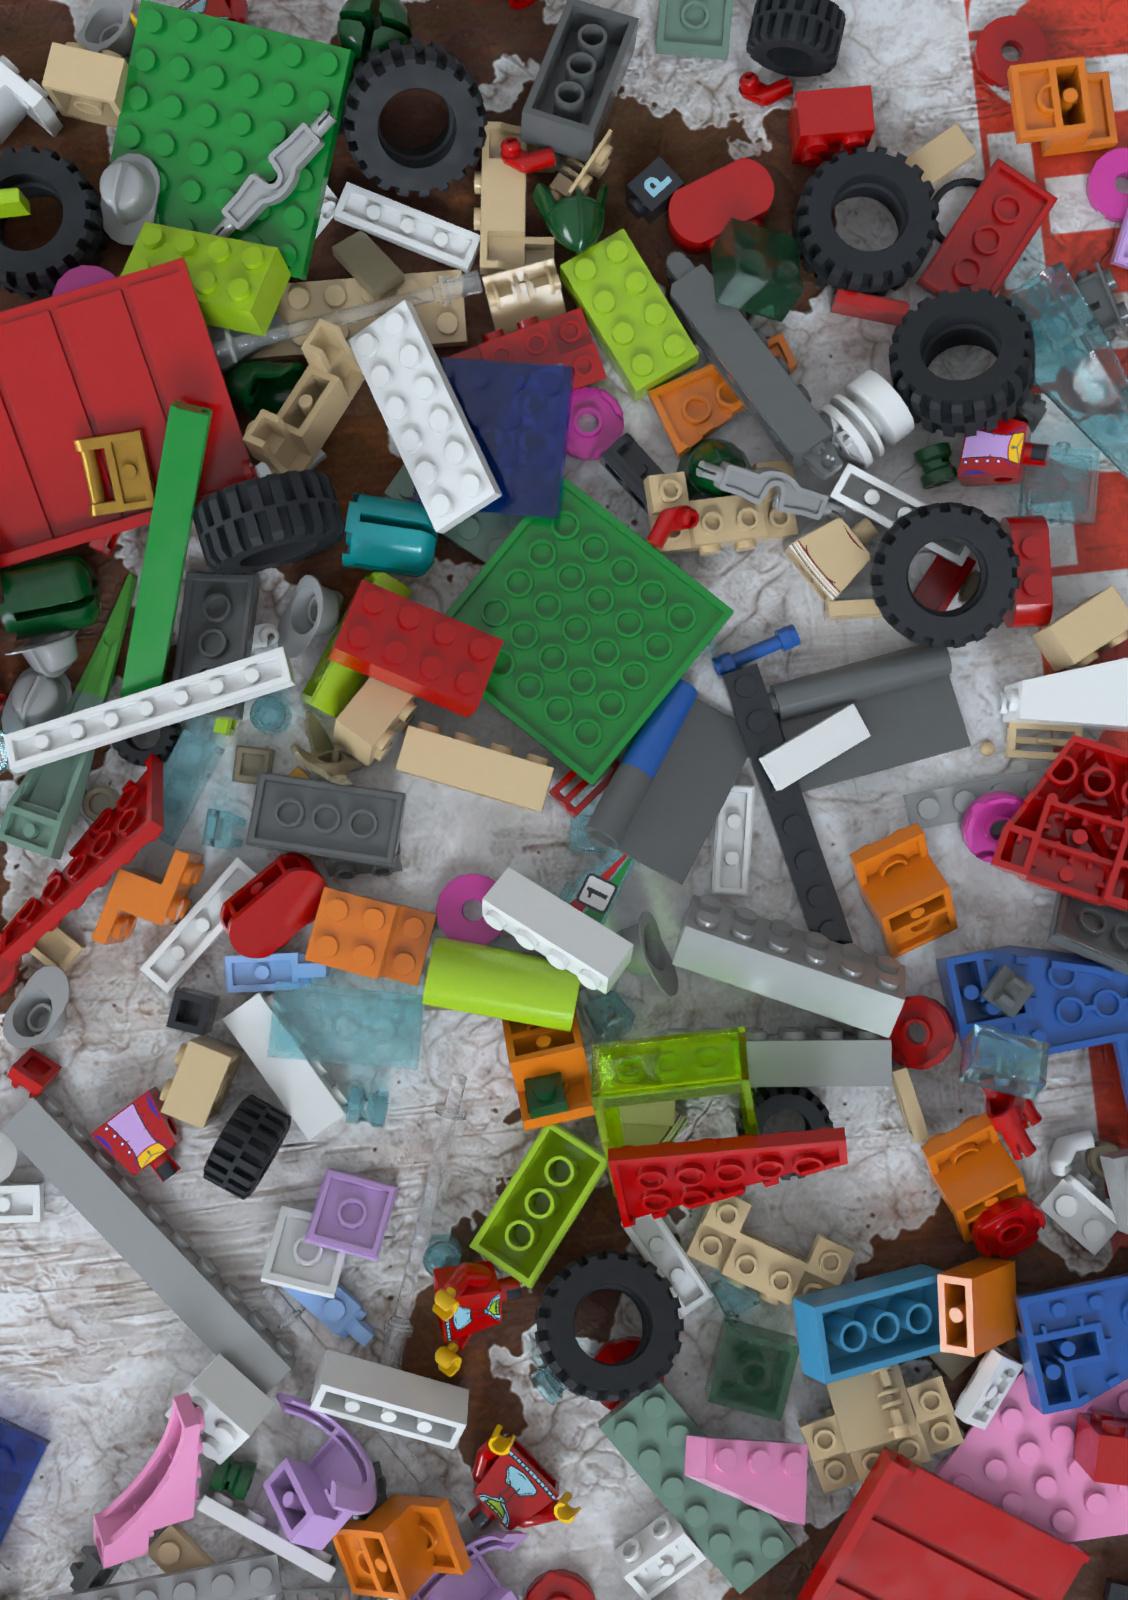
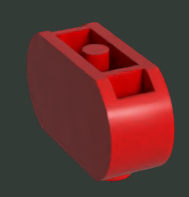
M740 158L676 190L671 197L667 215V230L673 243L684 252L693 255H700L708 250L710 253H716L728 246L730 239L740 234L743 237H748L759 231L769 214L774 197V184L769 172L754 160Z
M1043 515L1003 517L1000 522L1002 524L1001 528L1006 534L1011 536L1014 542L1012 547L1015 554L1019 555L1021 565L1017 567L1018 577L1021 578L1020 589L1015 590L1013 599L1016 602L1012 610H1007L1003 616L1004 623L1007 628L1047 626L1050 623L1053 612L1050 542L1047 521Z
M286 853L278 856L222 904L220 911L221 924L233 948L239 954L248 958L269 957L278 948L284 947L291 937L303 927L315 921L323 889L328 887L311 859L297 853Z

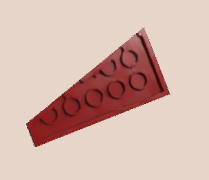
M153 753L150 754L144 761L147 770L137 782L129 779L122 788L123 793L114 809L108 807L103 810L68 852L73 858L62 872L55 868L47 877L48 883L44 887L41 897L39 899L31 897L2 931L0 950L2 958L13 963L23 953H29L44 934L48 931H54L71 910L80 908L89 894L97 887L105 886L116 870L123 864L127 865L132 862L143 846L149 841H155L161 835L164 829L163 760Z
M822 1127L817 1130L781 1131L763 1135L744 1134L729 1138H703L696 1141H667L652 1145H625L619 1148H608V1164L623 1228L636 1225L635 1218L649 1214L654 1219L667 1216V1209L680 1205L693 1209L745 1194L746 1186L763 1182L765 1187L779 1184L780 1176L794 1172L804 1177L848 1164L844 1127Z

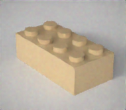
M419 721L417 728L408 725L395 768L398 771L541 814L543 813L555 772L553 767L548 766L549 759L527 753L526 759L513 756L514 751L512 748L496 743H491L490 749L478 746L479 741L477 738L455 732L454 738L442 735L443 730L440 727Z

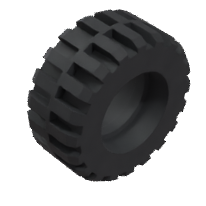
M410 38L409 45H400L399 39L388 42L390 49L380 52L379 48L376 47L368 53L370 60L366 64L359 61L353 69L354 79L349 80L342 113L343 128L349 151L353 160L358 161L360 171L368 179L374 177L377 186L386 191L389 190L390 186L395 187L396 194L408 197L409 190L417 191L418 197L429 196V189L438 187L439 192L442 193L450 189L448 182L455 178L457 182H461L467 176L465 167L468 164L475 167L480 158L477 149L478 147L485 146L487 135L484 126L488 124L487 112L483 104L484 100L471 71L463 65L461 58L454 52L446 53L441 44L431 41L429 46L423 45L421 38ZM411 88H424L442 96L447 104L449 117L444 130L435 140L421 147L406 148L393 144L384 137L380 129L379 116L383 107L389 99L401 91Z
M23 145L21 152H17L14 147L2 149L3 155L0 156V189L18 188L26 199L40 196L58 199L63 205V219L58 232L47 244L34 250L18 251L10 249L5 244L4 230L8 218H0V287L9 293L16 291L23 298L32 299L35 293L42 299L50 298L57 281L68 270L81 265H100L102 258L98 254L99 249L106 250L108 238L103 232L104 220L100 206L101 198L75 163L67 157H60L54 150L43 148L40 153L35 145Z
M866 145L854 147L851 155H848L847 151L842 150L833 155L831 163L823 161L816 168L814 176L809 177L804 186L795 211L796 215L792 228V235L796 237L794 243L797 256L803 255L804 260L801 266L806 273L810 274L814 271L818 275L815 283L822 288L827 283L835 287L833 294H836L837 289L842 288L866 294L873 293V295L881 297L886 296L890 288L896 291L905 285L909 277L913 278L933 246L932 242L937 235L939 222L935 220L939 214V204L937 200H931L935 190L931 181H922L921 177L924 171L917 164H914L912 168L905 163L907 156L900 152H897L896 157L886 154V147L876 146L874 152H867ZM852 197H868L877 200L888 208L896 221L898 235L895 242L891 246L878 251H862L851 247L839 237L834 229L831 219L834 207L841 201Z
M959 287L958 292L949 293L947 289L938 292L937 297L932 300L929 297L917 303L918 309L916 311L911 309L904 315L902 326H897L892 335L893 344L889 346L888 357L893 388L908 407L915 424L922 421L924 430L935 433L937 429L942 430L943 436L955 437L956 433H965V437L977 436V430L985 428L986 432L998 428V421L1001 419L1004 422L1009 421L1016 415V406L1019 408L1024 406L1029 398V390L1033 388L1035 381L1034 332L1031 323L1026 321V314L1019 306L1015 305L1012 307L1009 298L1002 294H999L996 298L993 296L992 290L980 288L979 292L971 291L970 287ZM960 345L982 347L990 351L997 358L987 371L967 380L944 379L928 369L931 362L939 354Z
M293 470L280 474L273 473L265 477L245 480L246 482L240 484H233L222 491L210 494L208 498L202 499L196 505L193 513V520L206 566L214 573L223 575L259 572L264 569L277 568L288 563L301 561L304 558L315 556L321 551L332 548L333 545L341 542L345 533V524L333 482L325 473L318 470L315 472L312 470Z
M954 502L921 506L893 522L890 529L885 531L880 538L877 550L873 553L871 560L872 570L870 573V585H872L873 590L872 596L886 622L910 641L937 649L964 647L966 643L978 642L987 637L986 633L992 628L997 629L1004 620L1002 618L1007 610H1012L1016 602L1013 599L1015 590L1020 589L1021 581L1017 572V567L1021 566L1019 555L1015 554L1012 547L1014 542L1011 536L1003 531L1001 528L1002 524L994 517H989L983 513L981 509ZM940 539H951L964 544L975 555L980 568L979 584L974 595L967 603L950 611H935L923 606L912 594L908 582L909 566L915 554L926 544Z
M617 1250L588 1253L561 1269L544 1289L540 1297L539 1308L536 1309L534 1321H537V1331L534 1332L536 1344L539 1343L542 1352L540 1357L544 1365H548L552 1371V1377L558 1383H563L568 1387V1391L594 1401L631 1399L639 1396L646 1390H651L659 1384V1379L663 1375L668 1374L673 1367L672 1360L676 1354H679L682 1342L679 1341V1333L684 1331V1319H679L678 1308H681L678 1296L674 1298L669 1289L673 1286L666 1276L662 1278L656 1272L658 1267L650 1261L644 1263L639 1260V1255L630 1252L625 1254L618 1253ZM601 1289H613L626 1294L637 1306L642 1319V1337L638 1347L629 1357L615 1363L600 1362L588 1356L579 1346L574 1334V1317L579 1304L590 1293Z

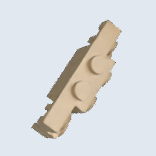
M487 121L488 124L484 126L487 137L485 146L482 147V171H475L474 175L475 194H481V207H474V230H480V274L484 275L554 258V237H526L527 174H523L504 164L500 157V152L502 151L500 147L501 142L508 137L517 138L521 143V149L529 153L544 148L521 142V126ZM553 152L555 156L554 166L535 172L556 173V152Z
M319 319L313 330L309 331L304 338L301 350L309 365L278 414L276 415L261 409L255 420L248 424L242 439L253 458L266 463L272 474L309 469L365 380L355 355L344 338L340 327L323 319Z
M785 460L755 463L750 468V470L763 467L775 468L794 478L793 467L789 466ZM684 471L649 475L643 481L648 508L649 533L660 512L664 509L688 505L699 513V523L695 528L671 532L663 549L653 546L663 555L699 551L700 556H709L721 553V548L734 546L736 552L748 551L757 548L756 543L788 540L799 535L796 515L784 513L772 507L775 486L770 488L761 504H755L738 495L689 501Z
M735 1196L707 1204L685 1248L687 1256L720 1270L721 1274L725 1275L723 1280L726 1283L741 1290H744L745 1286H749L759 1291L757 1294L759 1298L773 1305H778L779 1301L790 1305L793 1304V1297L841 1285L855 1253L851 1247L835 1243L827 1239L825 1235L817 1232L805 1259L804 1256L743 1229V1224L752 1204L745 1198L740 1199Z
M937 1369L930 1371L931 1378L911 1384L909 1380L904 1381L920 1431L918 1435L846 1454L832 1408L825 1410L827 1416L806 1423L804 1418L797 1420L805 1444H808V1452L824 1494L858 1481L862 1486L884 1446L906 1456L911 1462L923 1468L924 1463L932 1460L930 1455L964 1443L953 1414L954 1409L948 1392Z

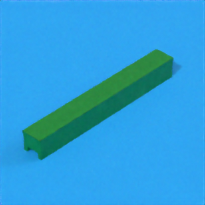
M174 399L170 405L120 698L163 685L192 529L193 513L196 507L213 409L183 403L178 399Z

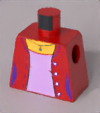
M1012 418L1007 422L1001 419L998 421V428L986 432L984 428L976 431L977 436L964 437L957 478L961 485L966 487L1022 483L1026 465L1047 466L1050 445L1030 443L1031 431L1027 423Z
M155 1086L97 1128L91 1135L132 1175L135 1176L150 1165L162 1182H164L181 1169L168 1150L182 1141L183 1138L173 1117L160 1112L164 1101L160 1100L161 1093Z

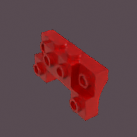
M581 307L539 322L537 316L516 323L517 331L506 335L503 329L493 331L482 336L484 343L443 358L459 404L471 428L503 417L493 388L560 363L564 369L571 391L607 378Z

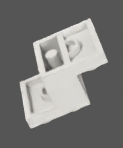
M3 55L0 57V146L26 115L55 137L64 127L55 115L58 111L57 107L46 98L48 94L39 84L32 79L26 82L18 75L20 73L19 69Z

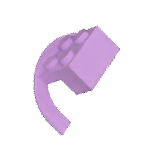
M277 1393L275 1396L283 1412L308 1420L330 1437L308 1463L286 1457L263 1483V1487L289 1542L322 1551L353 1514H366L374 1507L377 1500L375 1471L362 1445L334 1416L310 1410L311 1402L292 1395Z
M505 1530L485 1533L465 1543L472 1566L464 1575L435 1572L409 1600H517L510 1589L499 1583L481 1557V1554L494 1549H504L511 1552L528 1536L526 1533L518 1530Z

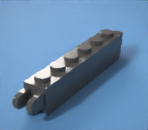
M674 251V253H670L666 259V268L668 269L666 270V278H668V282L671 285L670 297L673 311L683 327L789 466L798 468L806 464L823 481L840 471L843 462L832 444L834 428L831 421L823 412L818 414L814 409L806 388L802 384L796 385L789 376L790 371L785 361L778 355L774 357L767 348L768 342L759 328L753 329L750 326L741 304L737 300L731 301L724 292L725 286L720 277L715 272L710 274L703 263L695 268L692 262L686 258V255H683V252Z

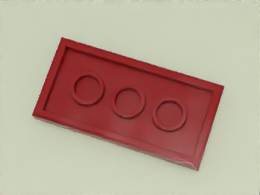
M997 158L915 284L937 297L938 292L947 289L949 293L958 292L959 287H970L971 291L979 292L980 288L992 290V294L995 297L1058 198Z

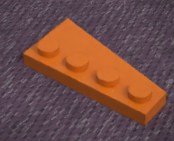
M780 333L766 339L768 342L767 348L774 357L778 355L785 361L790 374L796 371L797 362L783 334ZM712 363L648 391V397L678 459L746 409Z

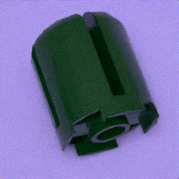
M348 0L342 6L339 13L341 20L337 22V35L340 46L355 52L351 71L353 78V69L359 61L366 64L370 60L368 53L376 47L379 48L380 52L390 49L388 45L390 41L399 39L400 45H409V39L414 38L411 19L405 5L400 0H381V4L379 0Z
M67 554L0 568L3 600L0 603V616L7 633L15 632L17 634L15 641L89 627L97 620L101 608L100 588L98 582L93 580L96 575L92 566L82 556Z

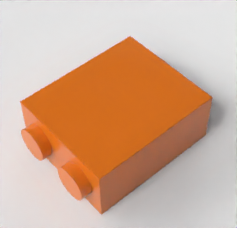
M979 1257L937 1274L940 1351L976 1357L1016 1337L1015 1329L1018 1328L1014 1297L1016 1296L1015 1261Z

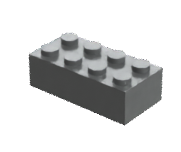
M567 0L522 110L521 142L541 148L551 147L553 152L588 162L597 148L634 53L639 18L584 1Z

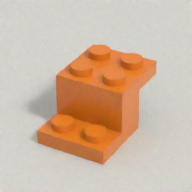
M1084 56L1010 65L1007 70L1016 144L1040 142L1042 157L1109 149L1117 145L1118 137L1109 71L1087 74Z
M918 823L898 829L893 834L872 844L864 845L859 850L849 854L860 897L879 926L885 950L890 957L897 958L958 929L950 886L929 856L925 835Z
M175 849L164 879L137 868H119L91 940L104 945L124 942L125 937L130 938L135 930L137 918L134 915L161 926L178 924L179 919L183 920L190 910L192 899L188 898L193 884L198 885L204 874L206 866L202 864L204 855L192 850Z
M324 887L304 960L374 979L385 977L418 986L437 914L371 896H359Z
M576 1008L571 1032L502 1019L509 1065L518 1093L525 1131L599 1114ZM561 1072L569 1111L531 1119L524 1080Z
M986 1112L979 1116L968 1117L957 1128L945 1134H936L926 1144L920 1146L931 1180L953 1214L958 1232L965 1243L972 1241L971 1231L974 1222L982 1212L1008 1198H1028L1023 1176L1001 1144L998 1133L994 1130Z
M392 1494L365 1521L349 1519L332 1538L351 1591L357 1595L409 1600L435 1572L464 1575L472 1566L448 1498Z

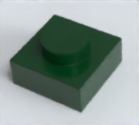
M561 1072L524 1080L531 1119L569 1111Z

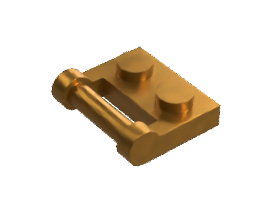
M142 429L73 440L75 450L80 452L91 500V504H88L90 516L153 507L155 489ZM104 448L115 500L106 501L95 449Z

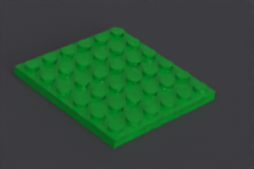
M141 0L122 110L119 114L110 164L118 157L128 153L141 154L149 158L157 167L160 176V192L154 223L210 234L225 218L222 214V209L236 195L249 175L258 173L269 184L275 183L277 173L268 161L269 154L284 142L301 123L304 122L310 126L322 114L324 109L328 110L337 122L321 137L325 142L324 147L301 170L299 181L293 192L282 202L268 206L245 231L236 229L228 237L278 247L291 272V277L306 280L355 52L334 45Z
M559 474L445 615L504 640L482 698L594 787L731 618L734 610L562 474Z

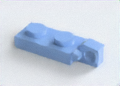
M300 952L273 953L265 958L226 955V993L300 990L302 987L311 986L310 978L330 976V967L304 960L306 953Z
M338 1283L334 1299L282 1287L333 1333L338 1334L344 1340L350 1335L365 1347L375 1335L376 1330L363 1319L367 1315V1312L361 1307L363 1303L340 1283Z

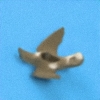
M307 711L304 720L306 726L305 733L309 739L311 753L306 752L294 743L290 746L292 754L307 769L321 775L326 780L339 785H354V781L346 774L360 770L365 765L351 754L342 752L341 746H333L321 724L311 711Z

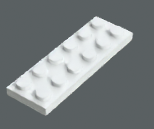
M404 299L350 338L348 342L436 532L444 534L501 497L502 493L413 304Z

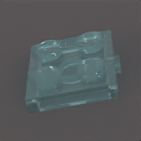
M1057 442L1055 446L1050 445L1049 459L1046 467L1025 465L1023 481L1020 486L1018 516L1043 515L1046 521H1049V524L1060 523L1059 525H1064V523L1092 525L1095 523L1101 450L1071 447V443Z

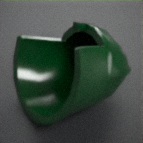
M537 183L533 192L534 206L543 217L547 229L555 240L575 254H581L595 245L603 232L608 183L600 186L596 200L583 196L581 190H575V196L564 198L556 202L546 185Z
M249 360L233 366L225 375V383L237 406L244 410L249 417L255 419L261 409L277 415L306 368L299 362L277 363Z
M719 438L705 439L681 457L676 472H685L688 498L693 497L698 492L703 496L716 498L730 496L732 493L715 487L713 480L698 477L696 475V468L705 470L698 466L700 461L720 466L722 461L747 469H750L751 465L745 453L732 442Z

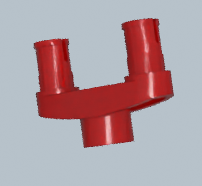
M1007 1064L990 1068L978 1078V1082L986 1095L985 1107L987 1117L994 1130L1002 1134L1014 1160L1023 1159L1021 1153H1024L1025 1157H1029L1036 1151V1147L1025 1129L1029 1128V1121L1034 1126L1042 1120L1041 1114L1038 1113L1028 1094L1029 1086L1022 1073L1013 1074Z

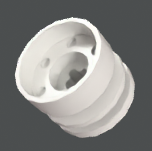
M864 370L846 385L847 398L841 394H835L831 397L830 404H823L816 410L818 414L823 412L833 425L832 444L835 450L847 462L863 471L872 465L873 459H880L884 455L883 443L888 446H895L915 428L913 417L900 395L883 377L872 370Z

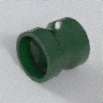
M949 442L930 445L913 453L916 465L922 467L923 474L920 480L923 489L940 487L958 479L957 469L949 461L952 454Z
M231 1454L221 1465L216 1463L208 1489L216 1492H221L225 1489L231 1492L234 1498L244 1501L252 1483L257 1463L250 1460L243 1462L235 1461L234 1456Z

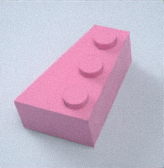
M686 1435L685 1476L724 1494L733 1496L752 1507L770 1513L778 1519L805 1525L808 1444Z

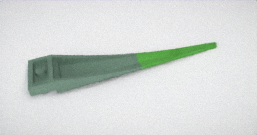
M133 573L128 575L100 641L61 717L108 701L138 580L137 575ZM95 749L30 769L7 804L0 827V840L49 858L61 860L71 825H77Z

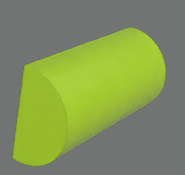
M366 572L363 580L407 599L413 593L410 588L384 572ZM348 608L299 697L301 701L335 719L361 689L368 677L328 659Z
M436 936L430 957L422 1004L571 1032L580 981L576 975L568 970L555 968L548 962L546 956Z
M563 1123L544 1126L469 1247L532 1289L609 1165L608 1153Z

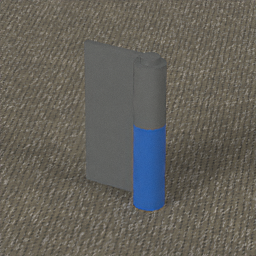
M680 679L633 737L585 827L586 832L589 834L588 839L594 845L603 849L611 847L680 885L684 883L748 758L736 720L696 699L698 696L697 690L682 679Z

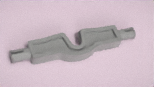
M324 109L322 114L310 126L304 122L301 123L268 156L269 163L272 164L273 169L277 173L276 182L269 184L258 173L249 175L236 195L222 209V214L225 218L210 234L228 238L236 229L245 231L268 206L276 205L285 200L297 186L301 170L324 147L325 142L321 137L337 122L335 117L328 110Z
M700 461L698 466L705 470L696 468V475L698 477L713 480L714 486L720 490L738 495L755 504H761L770 488L775 486L772 507L784 513L803 515L815 520H820L822 515L834 519L843 518V515L832 510L845 513L843 505L829 502L827 495L798 485L796 480L790 475L775 468L763 467L750 470L722 461L720 466Z

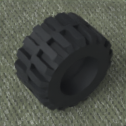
M757 0L746 43L747 53L759 65L783 75L813 77L829 73L837 64L846 23L845 13L839 9L835 2L830 0Z
M758 1087L754 1095L749 1094L745 1098L746 1104L744 1107H740L738 1111L739 1121L736 1122L738 1136L744 1134L763 1135L764 1125L773 1113L783 1109H792L803 1117L805 1131L817 1130L822 1127L834 1128L826 1106L806 1087ZM795 1172L780 1176L782 1180L789 1181L791 1176H797L798 1179L804 1178Z
M253 1094L246 1097L236 1108L217 1139L205 1163L203 1178L242 1200L249 1197L262 1180L281 1147L291 1126V1116Z

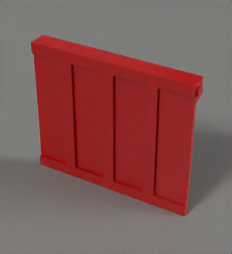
M185 257L0 312V568L150 524L153 507L90 516L88 504H91L82 459L80 452L75 450L73 440L142 429L156 492L170 405L174 399L181 400L180 402L213 409L196 505L216 491H222L233 484L246 482L245 480L260 478L256 465L253 466L247 446L242 440L243 434L205 323ZM104 448L95 449L106 501L115 500Z
M884 1446L796 1600H1062L1083 1563L1087 1564L1090 1556L1086 1550L1055 1537L911 1462L906 1456Z

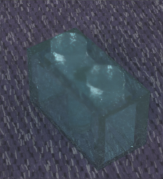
M974 1024L963 1039L958 1081L1033 1100L1046 1085L1049 1043L1038 1041L1033 1036L1026 1034L1015 1035L999 1031L997 1027L992 1025Z

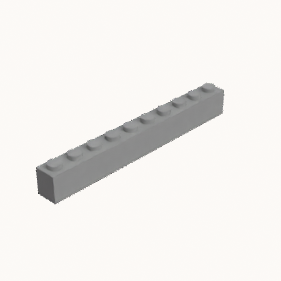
M42 1093L38 1097L35 1096L29 1100L0 1129L216 1356L220 1353L266 1395L292 1370L297 1361V1358L294 1356L295 1351L290 1343L282 1337L277 1339L268 1329L269 1323L266 1318L257 1310L251 1311L242 1302L243 1296L241 1292L231 1283L226 1285L216 1275L218 1273L216 1266L207 1257L202 1256L200 1258L191 1248L192 1242L188 1236L179 1229L174 1230L165 1221L167 1217L163 1210L153 1202L149 1204L139 1194L141 1192L139 1185L131 1177H123L114 1168V1159L105 1150H97L88 1140L90 1135L86 1129L77 1122L72 1123L63 1114L64 1107L56 1098Z

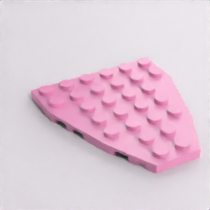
M1022 1370L987 1428L983 1430L971 1426L964 1436L962 1435L964 1443L953 1447L951 1454L942 1459L934 1470V1474L1067 1543L1128 1534V1486L1094 1482L1073 1458L1078 1412L1091 1414L1092 1409H1102L1114 1413V1417L1128 1418V1379L1082 1407L1043 1415L1030 1403L1024 1370Z

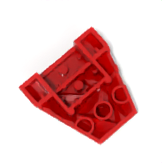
M1073 735L1034 789L1025 798L1019 809L1003 827L990 865L1003 872L1017 876L1021 881L1094 905H1108L1128 911V751Z

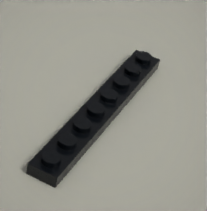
M755 663L721 675L808 931L821 933L828 940L843 945L853 943L798 781L782 790L776 791L758 759L784 743L758 665Z

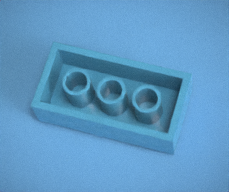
M918 1264L793 1297L802 1373L823 1384H828L941 1352L937 1274L944 1271L924 1264Z

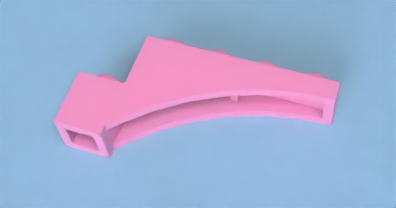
M189 1392L173 1397L171 1415L165 1433L143 1470L128 1488L105 1510L94 1514L93 1538L103 1569L148 1555L149 1538L154 1536V1530L194 1518L195 1501L199 1500L200 1497L196 1478L201 1477L198 1455L203 1453L200 1430L205 1429V1422L200 1406L194 1407Z

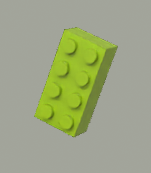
M144 222L121 276L185 257L206 325L263 337L266 336L291 276V272L278 247Z
M624 228L560 265V280L576 307L582 308L588 327L634 403L648 395V391L672 381L697 366L698 350Z

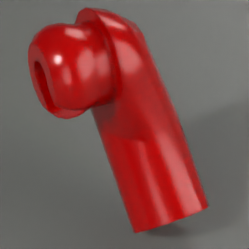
M746 72L739 79L740 86L738 90L741 96L762 107L769 106L793 95V87L788 77H784L769 85L760 82L754 72Z
M508 137L501 142L500 147L502 151L500 152V157L504 164L523 174L555 165V156L551 147L529 153L521 149V143L517 138Z
M680 505L662 510L646 541L657 548L663 549L671 532L695 528L699 523V513L688 505Z

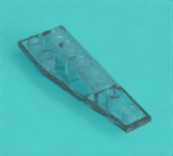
M1061 261L1044 269L1005 297L1011 300L1012 307L1015 305L1019 306L1026 314V321L1031 323L1035 342L1036 368L1034 383L1128 479V378L1100 324Z

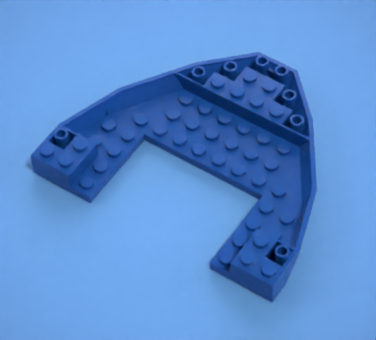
M1012 945L936 959L945 1006L953 1018L967 1071L1112 1042L1128 1111L1127 975L1078 954ZM1001 965H1006L1035 987L1014 1018H1009L979 996ZM1128 1273L1014 1296L1021 1328L1015 1329L1030 1403L1040 1413L1045 1415L1082 1407L1128 1379Z

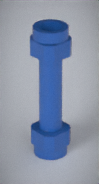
M791 624L774 632L775 636L734 654H730L728 651L711 659L718 678L721 679V675L735 671L738 667L779 649L785 652L800 645L801 641L794 625Z

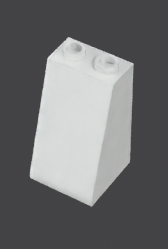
M1128 657L1022 680L1004 686V692H1000L997 703L998 714H1002V723L1013 722L1128 732Z

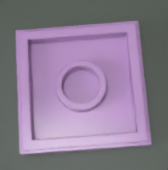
M327 1168L306 1233L305 1242L377 1262L398 1187Z

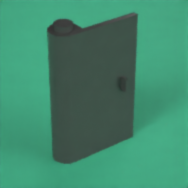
M922 644L770 685L771 693H768V697L774 714L777 715L785 742L849 704L855 705L871 735L797 780L801 792H807L970 747L971 743L949 677L952 672V664L947 647L937 649Z

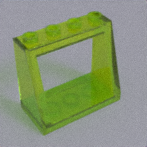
M745 1026L592 1044L591 1100L614 1197H616L608 1164V1148L625 1146L619 1106L739 1093L745 1134L761 1135Z

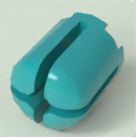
M353 493V501L349 502L345 525L348 551L347 554H342L343 567L410 577L425 575L434 564L438 532L435 531L423 503Z

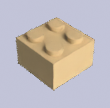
M52 42L42 87L62 116L117 128L119 114L122 110L129 65L123 56L110 50H103L102 53L89 51L83 45L75 42H66V45Z
M1112 585L1089 597L1032 634L1031 637L1054 672L1067 668V670L1082 668L1099 657L1096 652L1097 649L1099 652H1103L1109 647H1115L1128 638V607Z
M369 677L335 719L333 742L341 746V748L367 767H369L374 759L381 761L393 745L391 741L396 731L398 730L400 733H403L415 717L413 713L418 707V704L415 703L416 696Z
M206 1034L189 1040L188 1044L183 1043L174 1060V1064L179 1066L173 1080L169 1078L162 1089L160 1100L164 1101L160 1112L202 1129L215 1121L227 1096L244 1050Z

